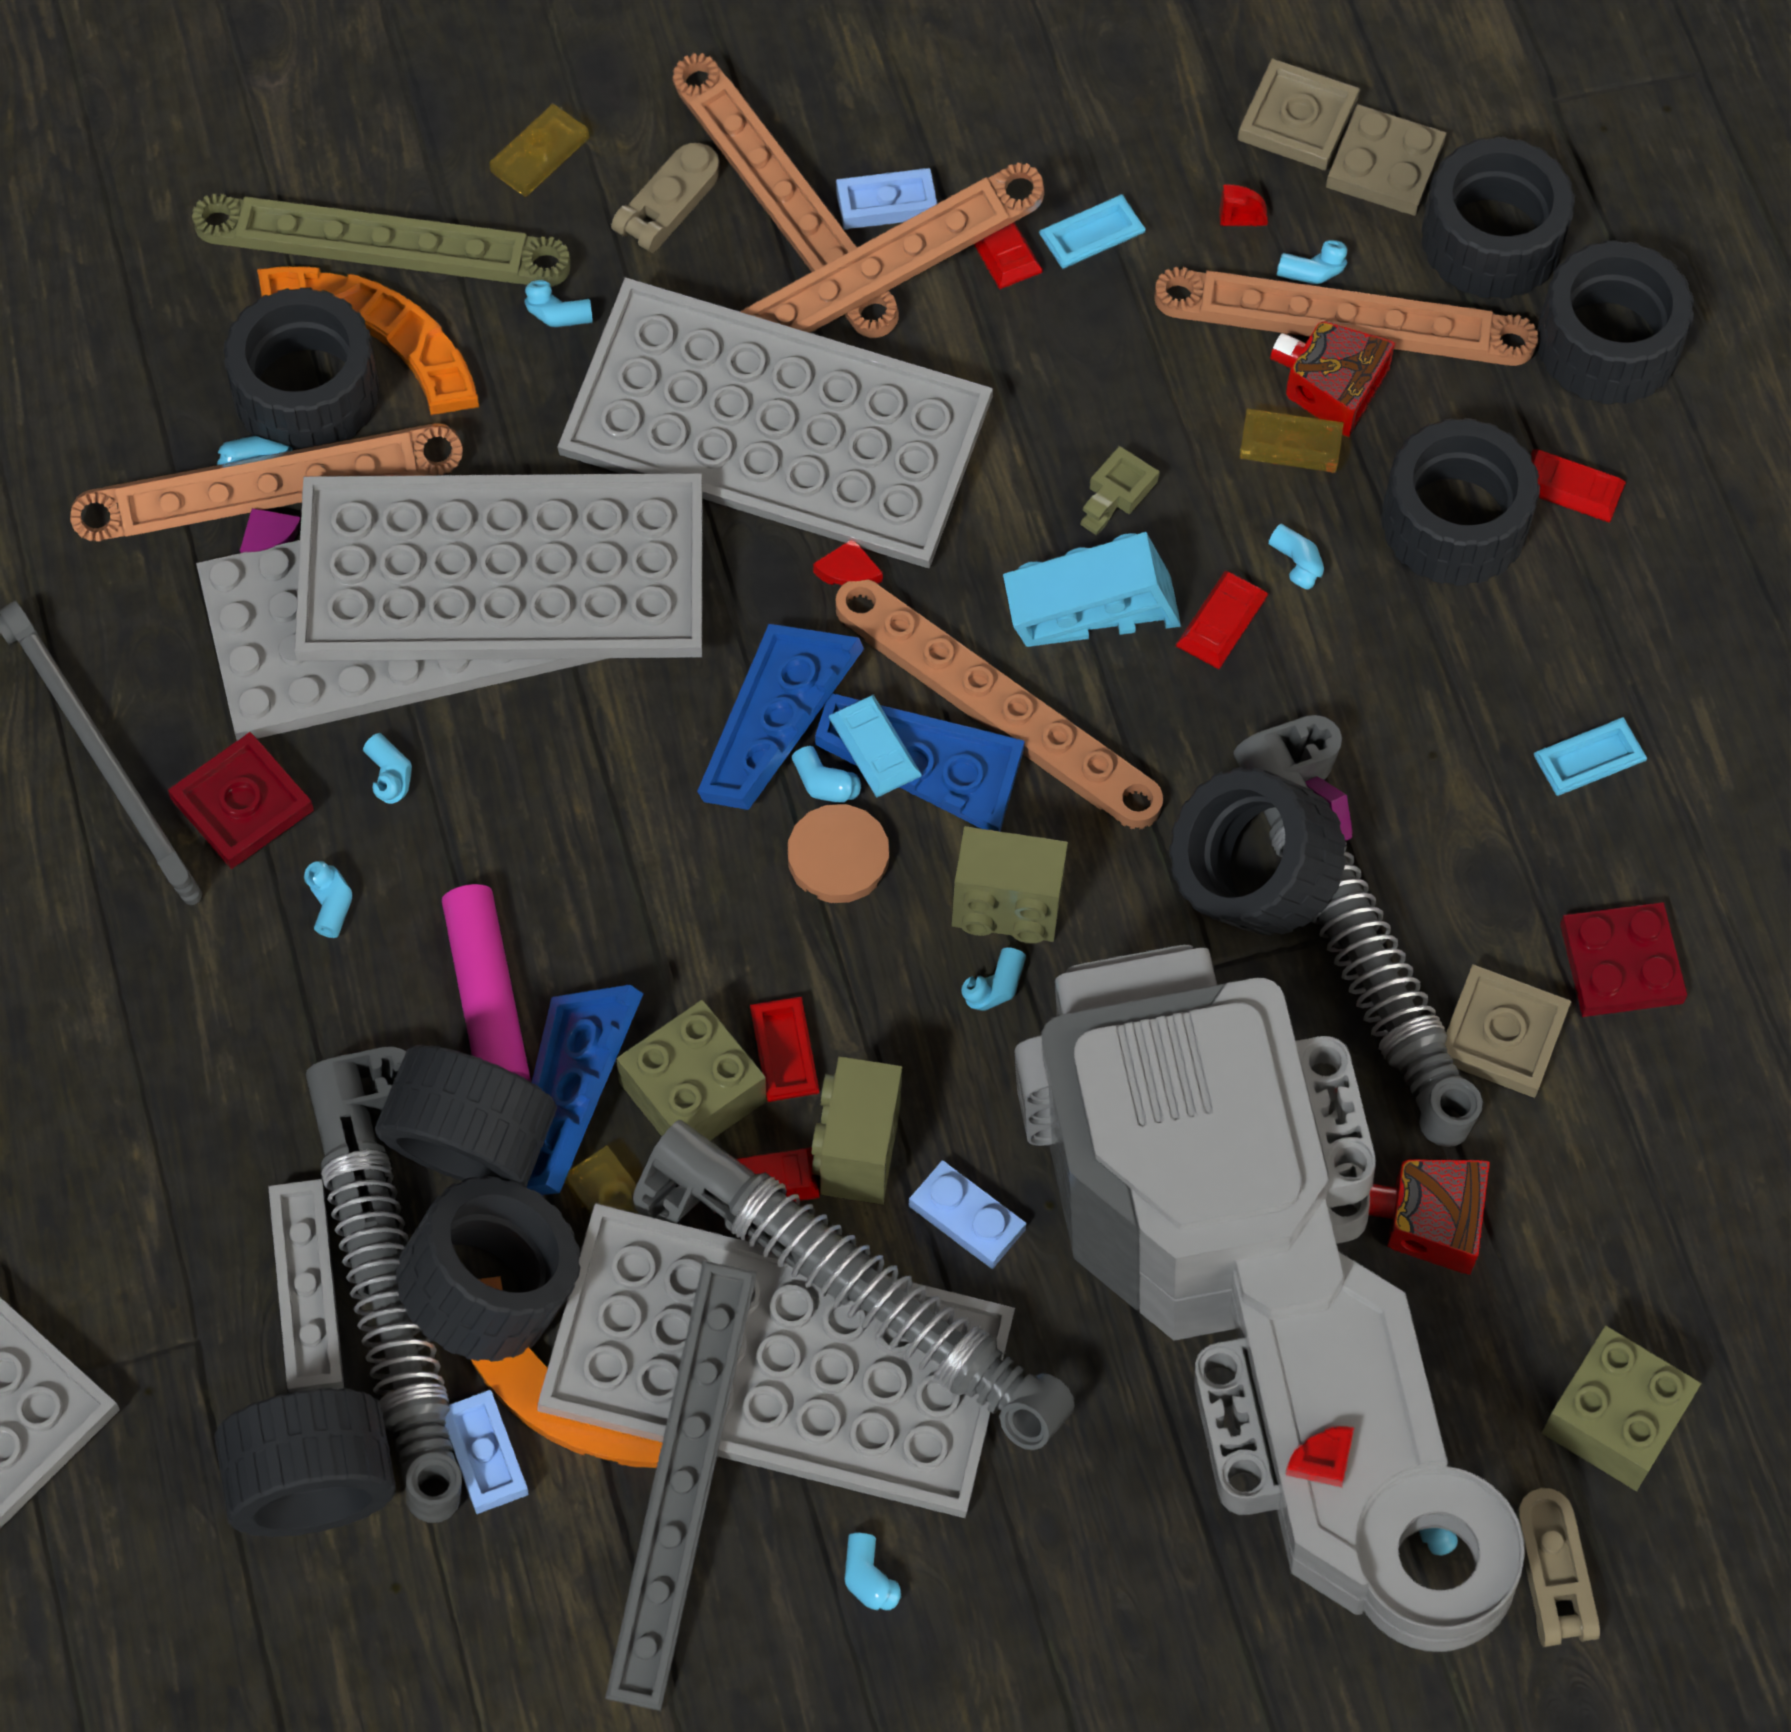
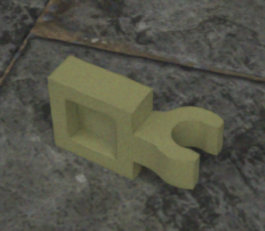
M1119 446L1091 478L1089 489L1096 494L1083 507V511L1087 515L1081 521V526L1097 535L1106 526L1117 507L1130 514L1157 484L1160 471Z

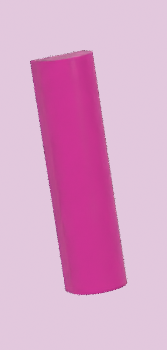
M479 884L457 887L442 897V906L471 1054L501 1066L531 1082L493 891L490 887Z

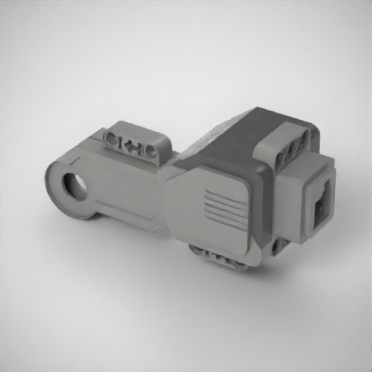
M1178 945L1070 967L1066 973L1059 975L1055 979L1057 1017L1052 1018L1045 1024L1042 1036L1027 1039L1018 1044L1014 1050L1017 1092L1027 1140L1033 1145H1050L1073 1258L1135 1310H1140L1143 1316L1173 1340L1236 1329L1238 1339L1215 1343L1206 1347L1198 1355L1195 1363V1392L1218 1495L1222 1504L1229 1511L1238 1515H1250L1277 1509L1291 1573L1355 1615L1363 1614V1611H1365L1371 1621L1382 1632L1399 1643L1425 1651H1450L1469 1646L1481 1640L1502 1621L1514 1598L1524 1561L1522 1530L1513 1509L1502 1494L1492 1485L1472 1473L1447 1467V1459L1405 1292L1338 1252L1337 1243L1356 1239L1365 1230L1370 1207L1369 1192L1373 1185L1375 1171V1153L1351 1057L1346 1046L1340 1040L1330 1036L1295 1041L1285 997L1281 988L1273 981L1265 978H1252L1227 983L1226 985H1217L1210 952L1207 948L1193 949L1190 945ZM1318 1063H1328L1333 1065L1337 1072L1331 1076H1321L1312 1071L1311 1068ZM1330 1107L1333 1110V1113L1328 1116ZM1352 1204L1357 1208L1358 1212L1350 1217H1342L1336 1215L1331 1208ZM1223 1367L1230 1370L1235 1378L1228 1384L1216 1385L1211 1383L1205 1374L1213 1368ZM1232 1406L1234 1426L1237 1430H1240V1435L1236 1437H1230L1228 1429L1224 1428V1408ZM1330 1427H1354L1342 1487L1286 1475V1468L1291 1455L1307 1439ZM1248 1473L1258 1480L1259 1486L1250 1492H1240L1230 1485L1229 1480L1236 1474ZM1441 1528L1451 1531L1463 1539L1470 1548L1475 1561V1571L1465 1583L1453 1589L1431 1590L1422 1587L1406 1574L1401 1565L1398 1554L1401 1544L1410 1535L1422 1529Z

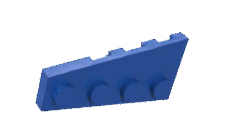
M768 624L697 792L703 802L745 810L751 808L864 650L858 637Z
M832 693L825 703L815 735V745L857 766L830 721L829 715L860 700ZM880 705L922 774V777L900 788L981 829L1001 831L1023 755L1025 741Z
M618 986L551 998L532 1083L552 1097L557 1105V1111L526 1188L532 1191L535 1190L541 1195L560 1193L643 996V993L633 986Z

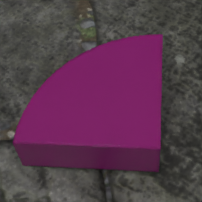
M252 508L240 553L260 552L280 544L293 542L301 528L300 517Z
M1318 776L1305 781L1308 788L1313 790V793L1322 796L1330 804V809L1337 814L1341 822L1342 834L1345 835V841L1351 839L1353 832L1347 795Z

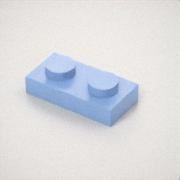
M930 168L836 180V192L843 229L905 222L937 204Z
M943 1160L909 1198L910 1208L991 1269L997 1265L1026 1229V1222Z
M491 1390L450 1404V1410L445 1417L446 1424L444 1425L448 1429L449 1440L476 1514L529 1495Z

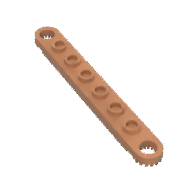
M692 54V57L685 56L683 61H679L677 68L675 67L673 70V81L679 96L811 272L856 249L857 247L732 82L724 75L716 62L710 56L706 57L705 54L700 56ZM703 71L709 74V81L706 80V84H701L700 88L698 85L695 88L692 85L688 87V84L685 83L687 77L694 72ZM889 291L844 314L859 334L869 338H878L888 334L894 329L899 318L896 301ZM881 304L887 308L885 311L886 315L884 314L882 319L878 318L877 322L875 320H872V322L869 320L865 321L863 317L861 318V313L868 305Z
M1022 163L1008 165V168L989 178L986 177L740 312L811 333L1036 210L1042 203L1045 192L1041 174L1038 173L1035 167L1033 168L1027 163L1026 165ZM1018 178L1029 180L1034 187L1032 194L1028 196L1029 198H1024L1023 201L1020 199L1015 201L1014 198L1011 199L1006 193L1009 183Z
M1174 267L1172 271L1170 269L1165 270V274L1159 276L1155 287L1154 299L1157 307L1164 314L1174 318L1307 337L1311 336L1318 323L1326 321L1390 340L1395 343L1394 349L1509 366L1522 365L1528 362L1533 357L1538 342V331L1535 330L1533 323H1529L1527 318L1523 320L1519 315H1516V317H1512V315L1492 314L1493 311L1213 271L1200 273L1192 270L1187 271V268L1184 267L1182 270H1178V267ZM1173 286H1183L1191 292L1190 298H1186V301L1181 299L1178 302V299L1172 300V296L1168 297L1166 291ZM1508 333L1517 334L1524 339L1525 346L1522 345L1520 349L1516 347L1513 350L1512 346L1507 348V344L1503 345V341L1500 338Z
M435 423L88 490L81 493L74 500L70 519L74 531L81 538L83 537L88 541L101 542V540L116 537H127L250 513L252 508L266 510L302 503L303 477L443 475L452 472L451 470L458 466L462 458V444L457 433L447 425ZM434 436L446 438L452 446L448 458L441 462L428 460L424 456L423 451L424 444L428 439ZM95 502L104 504L110 512L109 522L101 528L87 526L81 518L82 509L86 505Z
M871 580L848 581L841 586L836 595V614L839 621L844 623L846 628H851L862 636L869 645L992 733L1024 740V756L1098 809L1105 810L1117 821L1119 820L1121 825L1130 826V829H1135V827L1144 829L1145 826L1150 827L1154 821H1157L1162 810L1163 794L1158 784L875 582ZM859 595H862L863 598L867 596V599H872V603L875 605L866 613H855L847 606L849 599L852 600L854 596L858 598ZM1135 791H1137V794L1142 792L1143 796L1147 795V799L1151 800V806L1144 811H1132L1123 803L1124 796L1127 797L1130 792L1131 794H1134Z

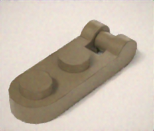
M690 143L680 147L629 205H624L617 211L612 221V230L624 237L629 235L638 239L639 246L650 253L657 251L715 185L719 178V161L716 152L709 146L701 143ZM645 217H648L653 221L647 223L643 221V219Z
M1539 1488L1531 1491L1523 1498L1516 1517L1523 1535L1524 1562L1536 1612L1540 1643L1543 1647L1560 1645L1564 1638L1578 1636L1581 1642L1599 1639V1620L1574 1510L1570 1501L1562 1493L1553 1489ZM1572 1600L1574 1614L1558 1616L1555 1602Z

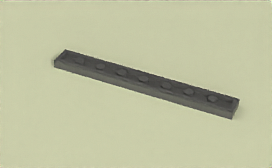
M703 1260L605 1697L606 1700L657 1711L662 1709L757 1276L756 1271Z

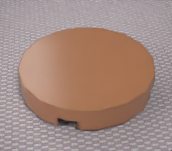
M848 804L825 805L808 812L794 826L788 840V868L796 884L805 892L807 889L810 893L818 895V899L828 903H849L869 895L877 887V883L882 879L883 875L885 876L889 866V841L880 822L867 811Z

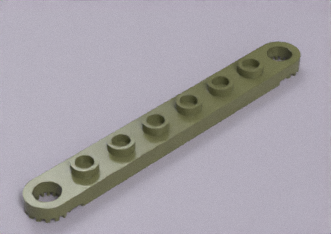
M212 194V197L209 198L208 196L203 197V201L199 200L196 203L197 206L193 208L192 214L197 235L205 242L218 245L528 285L532 281L544 280L550 284V287L563 282L569 275L571 268L567 247L559 239L556 241L553 237L545 239V237H529L526 233L250 197L237 199L230 196L226 197L224 194H221V196ZM221 212L229 215V220L226 221V225L222 223V227L216 225V228H213V225L210 224L208 226V223L205 222L206 218L213 213ZM543 255H551L559 260V263H556V267L552 266L551 270L546 268V271H543V268L540 267L538 269V266H534V261Z

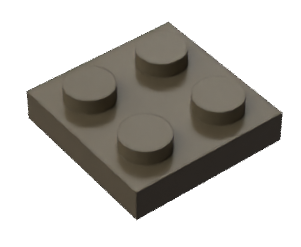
M1272 59L1239 128L1238 140L1326 171L1357 103L1360 89Z
M1357 104L1328 175L1326 188L1416 216L1444 145L1446 132Z
M1472 964L1446 1032L1447 1041L1445 1046L1448 1049L1447 1053L1451 1055L1453 1064L1459 1070L1535 1098L1571 1001Z

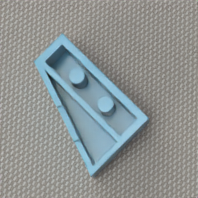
M1147 532L1123 534L1116 537L1110 543L1093 548H1076L1067 552L1065 556L1045 562L1025 563L1017 570L1003 574L1013 627L1026 647L1089 639L1088 630L1118 626L1120 635L1135 633V624L1164 620L1166 629L1181 627L1171 576Z

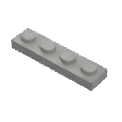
M318 1179L269 1186L288 1392L294 1393L296 1391L318 1390L322 1388L343 1389L344 1378L323 1180Z

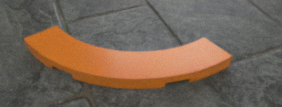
M315 267L257 269L262 297L277 293L278 290L288 288L292 290L303 287L312 288V290L317 291L324 290L333 293L339 299L349 302L352 308L359 312L365 320L366 329H369L370 335L388 346L411 369L426 396L431 415L479 407L472 376L458 348L456 349L442 332L441 326L437 321L402 294L380 283L350 273L346 277L320 272V268Z
M500 1276L478 1279L492 1288L503 1291ZM529 1347L523 1354L514 1358L507 1357L502 1361L471 1360L486 1386L499 1401L524 1424L548 1440L581 1455L588 1454L601 1459L616 1461L618 1464L625 1466L657 1468L662 1442L539 1412L537 1404L548 1367L541 1362Z

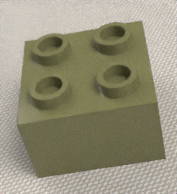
M964 826L954 884L952 927L962 928L965 932L978 936L989 935L990 933L1011 935L1016 940L1024 943H1039L1043 940L1054 942L1068 842Z
M703 1000L616 1058L620 1085L661 1136L676 1121L682 1120L711 1141L766 1102L765 1076Z
M839 1056L835 1075H825L821 1096V1106H823L821 1123H816L812 1144V1155H814L812 1175L821 1176V1195L884 1205L901 1108L902 1066Z
M1605 1325L1552 1411L1542 1434L1637 1491L1702 1383Z

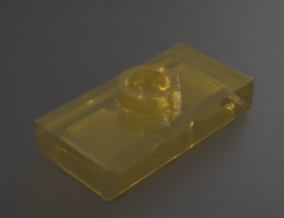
M552 104L490 161V171L526 197L589 139L588 128L555 104Z
M1247 409L1239 459L1336 473L1343 422Z
M605 1146L569 1170L565 1183L590 1217L592 1216L595 1204L639 1214L633 1200L637 1184L608 1146Z

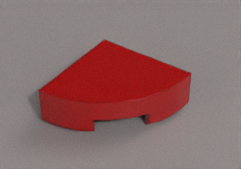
M1223 184L1219 210L1220 226L1267 225L1266 203L1258 193L1242 186Z
M852 540L813 563V573L825 583L833 586L835 583L844 585L848 581L871 580L876 584L882 582L883 573L858 543Z
M1330 1427L1307 1439L1291 1455L1286 1468V1475L1342 1487L1354 1427Z

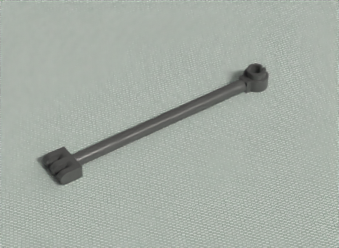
M14 600L0 609V633L9 645L16 641L20 643L158 861L157 863L168 881L186 904H197L202 898L200 887L150 812L44 645L31 621L18 602Z

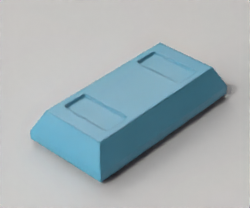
M1119 195L1039 231V234L1062 269H1065L1144 233L1146 229L1124 196Z
M874 695L829 715L830 721L876 798L922 777L921 772Z
M1624 717L1533 754L1556 796L1647 760L1645 753Z

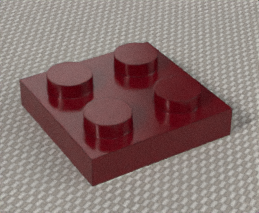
M251 732L168 789L170 799L230 869L236 867L314 811L312 801Z
M1664 902L1563 915L1560 927L1582 1017L1684 1004L1687 992Z

